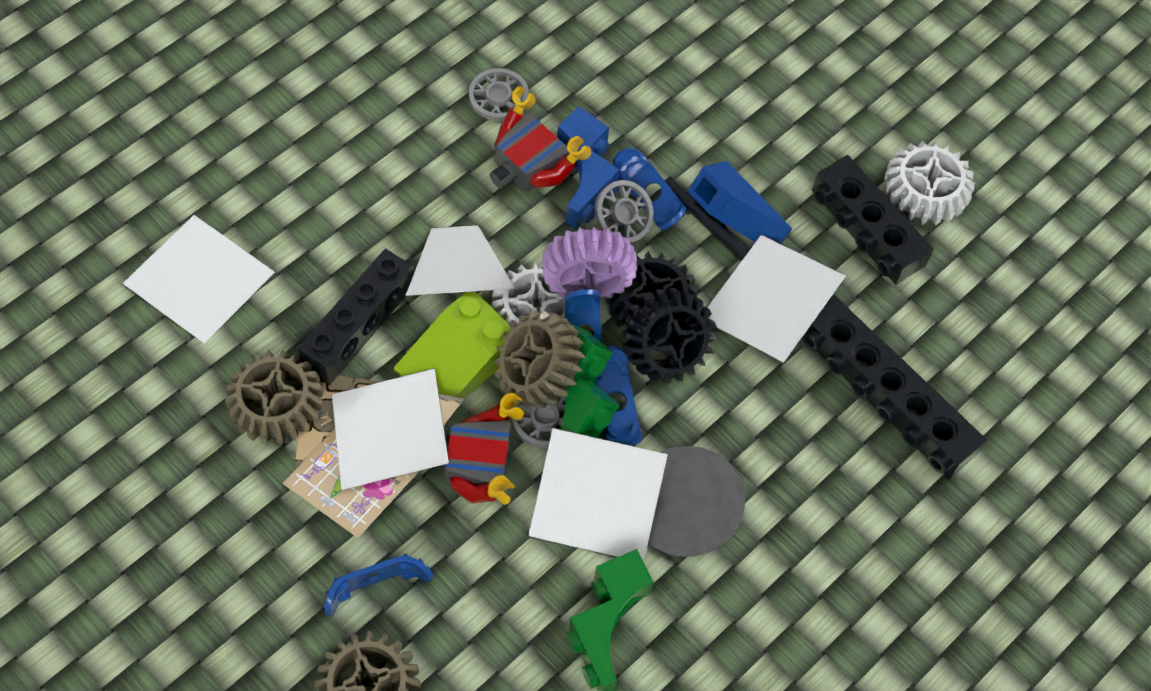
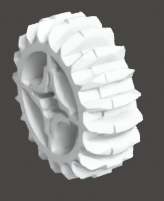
M922 140L917 147L910 143L905 150L900 149L895 157L890 160L887 167L888 170L884 176V183H886L885 194L890 195L889 200L893 204H899L897 209L901 213L905 211L909 213V221L918 217L923 225L928 219H931L936 226L941 222V219L948 223L954 216L958 217L964 208L969 205L974 191L975 183L972 182L974 172L968 170L969 161H959L960 152L955 154L949 152V145L942 149L938 148L936 141L931 146H927Z
M536 262L532 264L529 270L521 264L518 268V274L510 270L508 271L507 275L515 289L494 290L492 293V304L490 306L509 325L510 323H519L520 315H530L531 311H537L535 299L538 300L540 312L550 311L565 318L564 297H560L558 292L550 291V286L545 284L543 270L538 269Z

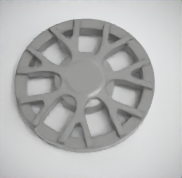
M493 68L481 72L473 79L469 87V101L474 111L480 116L489 120L503 121L507 112L501 113L499 108L506 106L509 109L515 106L514 103L510 102L513 93L511 87L518 83L525 89L524 95L521 96L522 102L527 99L529 89L525 80L516 72L503 68ZM497 76L507 77L506 83L496 81ZM484 79L489 83L486 89L479 84ZM474 95H486V99L475 100ZM489 104L494 107L491 112L484 109Z
M619 180L608 184L600 191L595 202V218L600 230L608 228L610 233L617 232L618 225L624 226V237L629 238L631 243L643 238L651 228L654 216L653 205L649 195L641 186L632 181ZM619 186L621 199L616 200L612 189ZM631 190L638 193L635 201L628 198ZM604 199L612 204L610 210L602 207ZM645 206L646 216H638V207ZM611 215L614 223L608 227L604 217ZM636 222L642 228L638 234L631 228V223Z
M566 396L561 397L557 406L547 404L546 408L526 407L520 405V403L517 404L515 407L531 411L530 418L512 419V425L518 437L530 446L548 449L550 440H539V434L541 431H549L551 438L552 429L558 424L562 425L563 418H559V412L565 410V405L562 404L564 400L566 401ZM532 424L535 430L527 435L522 428Z

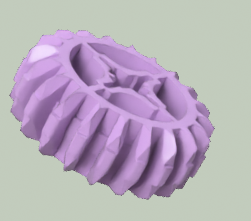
M594 226L590 230H583L579 227L577 232L566 231L564 237L555 236L554 242L547 244L542 258L543 277L545 278V284L550 286V291L558 292L560 297H565L566 294L583 288L585 290L599 291L600 298L605 296L612 298L613 293H623L624 287L631 286L632 279L636 278V252L634 251V246L630 244L629 238L622 237L620 232L610 233L608 228L596 230Z

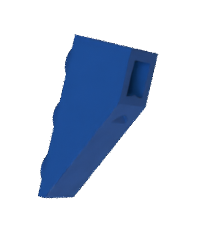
M728 161L702 167L687 190L708 214L753 242H756L762 235L782 244L792 230L784 219Z

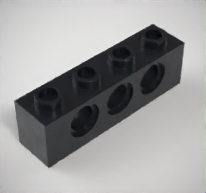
M849 155L817 173L812 188L815 199L821 205H825L841 228L849 232L855 239L858 248L873 259L882 275L889 277L897 285L927 265L934 248Z
M385 248L297 348L301 362L308 361L312 365L313 371L319 374L320 380L330 386L404 300L414 275L413 265Z

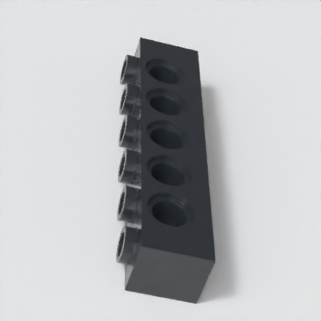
M835 295L831 296L803 335V342L808 348L816 350L826 360L827 365L833 372L841 374L851 384L853 391L859 397L867 399L876 408L878 415L885 422L891 423L899 430L906 443L911 447L917 448L928 459L929 464L934 470L943 473L948 479H951L979 454L987 439ZM832 337L841 338L844 342H837ZM858 360L864 361V362H866L869 366H868V367H867V366H862V365H860L857 361H858ZM882 384L891 386L895 391L885 389ZM908 408L916 410L920 416L911 414ZM933 433L941 434L946 441L937 439Z

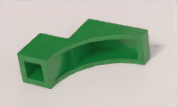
M571 324L579 331L577 337L584 342L578 351L585 357L578 361V366L582 371L575 373L573 378L577 385H569L567 387L568 396H566L565 412L560 430L598 438L603 429L610 424L613 415L619 408V405L594 383L598 375L604 371L613 352L590 332Z
M637 549L596 566L594 581L591 584L598 601H605V603L570 617L569 632H566L567 641L573 653L577 654L580 652L586 665L582 667V672L590 689L596 687L597 691H615L617 679L613 672L610 658V639L623 614L633 604L651 593L653 580Z

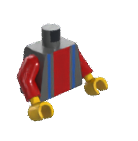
M519 86L512 93V100L515 106L514 108H509L494 144L495 163L498 167L490 172V178L500 189L511 181H514L523 191L528 192L535 188L558 186L577 166L576 161L578 159L586 160L590 157L591 149L585 145L577 152L579 146L584 142L581 137L575 136L571 138L566 146L530 112L524 115L522 113L524 109L531 108L536 100L534 94L529 93L527 99L521 102V96L524 94L525 89Z
M514 393L504 395L499 405L451 426L449 443H446L449 463L444 464L446 484L450 485L452 490L471 504L492 502L497 499L501 504L506 505L511 500L504 492L508 488L513 489L515 487L505 477L511 438V421L507 420L509 416L515 420H520L524 416V411L515 407L520 403L516 400L523 401V399Z

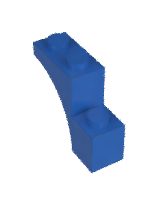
M579 106L558 126L557 138L566 146L569 140L575 136H579L584 140L577 152L585 145L591 149V155L588 159H578L576 161L580 185L573 199L567 205L566 224L575 230L584 222L589 223L595 217V202L598 194L605 186L619 179V169L602 158L609 147V127ZM619 186L612 189L614 196L617 194Z

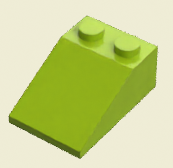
M475 291L466 292L438 316L395 365L394 372L399 377L435 369L438 394L464 399L499 370L500 367L494 363L500 357V352L496 347L503 345L505 340L502 334H509L511 332L510 325Z

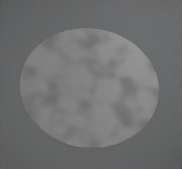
M678 446L661 451L660 453L668 455L648 544L661 552L681 557L703 555L717 549L735 533L744 514L745 493L738 473L722 456L702 447Z

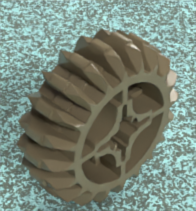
M531 311L530 315H520L519 323H510L511 332L509 334H502L505 340L503 345L496 347L500 352V357L494 363L500 368L494 376L501 381L499 388L507 394L514 393L523 399V401L516 400L520 402V405L546 408L547 404H557L559 396H568L567 387L569 385H577L573 378L575 373L582 371L578 366V361L585 356L578 350L584 342L577 337L579 331L571 325L568 319L553 312Z
M268 350L266 358L261 360L254 354L252 358L253 364L248 365L241 362L240 368L242 373L232 372L231 379L233 383L226 385L228 397L225 398V405L229 409V418L231 422L236 423L237 430L241 434L247 432L248 438L252 441L260 436L262 442L267 445L270 439L275 437L277 443L282 444L283 436L290 435V438L296 441V431L301 429L308 432L309 424L307 421L317 422L318 413L316 410H321L323 407V401L320 397L323 396L324 390L319 383V374L313 371L312 365L308 361L302 363L297 353L288 359V355L284 350L281 351L278 357H274L273 353ZM285 378L298 383L303 388V391H296L294 387L287 386ZM247 403H254L256 407L262 408L264 416L250 411L247 408Z
M370 631L366 633L365 641L359 642L357 634H352V645L348 647L344 642L338 640L336 645L339 654L326 652L325 658L330 665L318 666V674L324 678L314 682L315 689L318 691H366L362 684V681H364L362 671L365 670L368 679L371 680L374 686L372 691H387L393 689L392 685L399 682L398 691H417L421 689V680L413 678L419 673V667L417 664H409L413 659L411 651L400 653L403 646L399 640L393 642L388 647L389 637L385 633L380 636L378 642H374L373 633ZM367 658L384 660L392 665L394 669L389 670L387 667L374 668L368 663ZM355 662L356 670L354 675L343 681L342 686L337 687L341 674L349 665Z

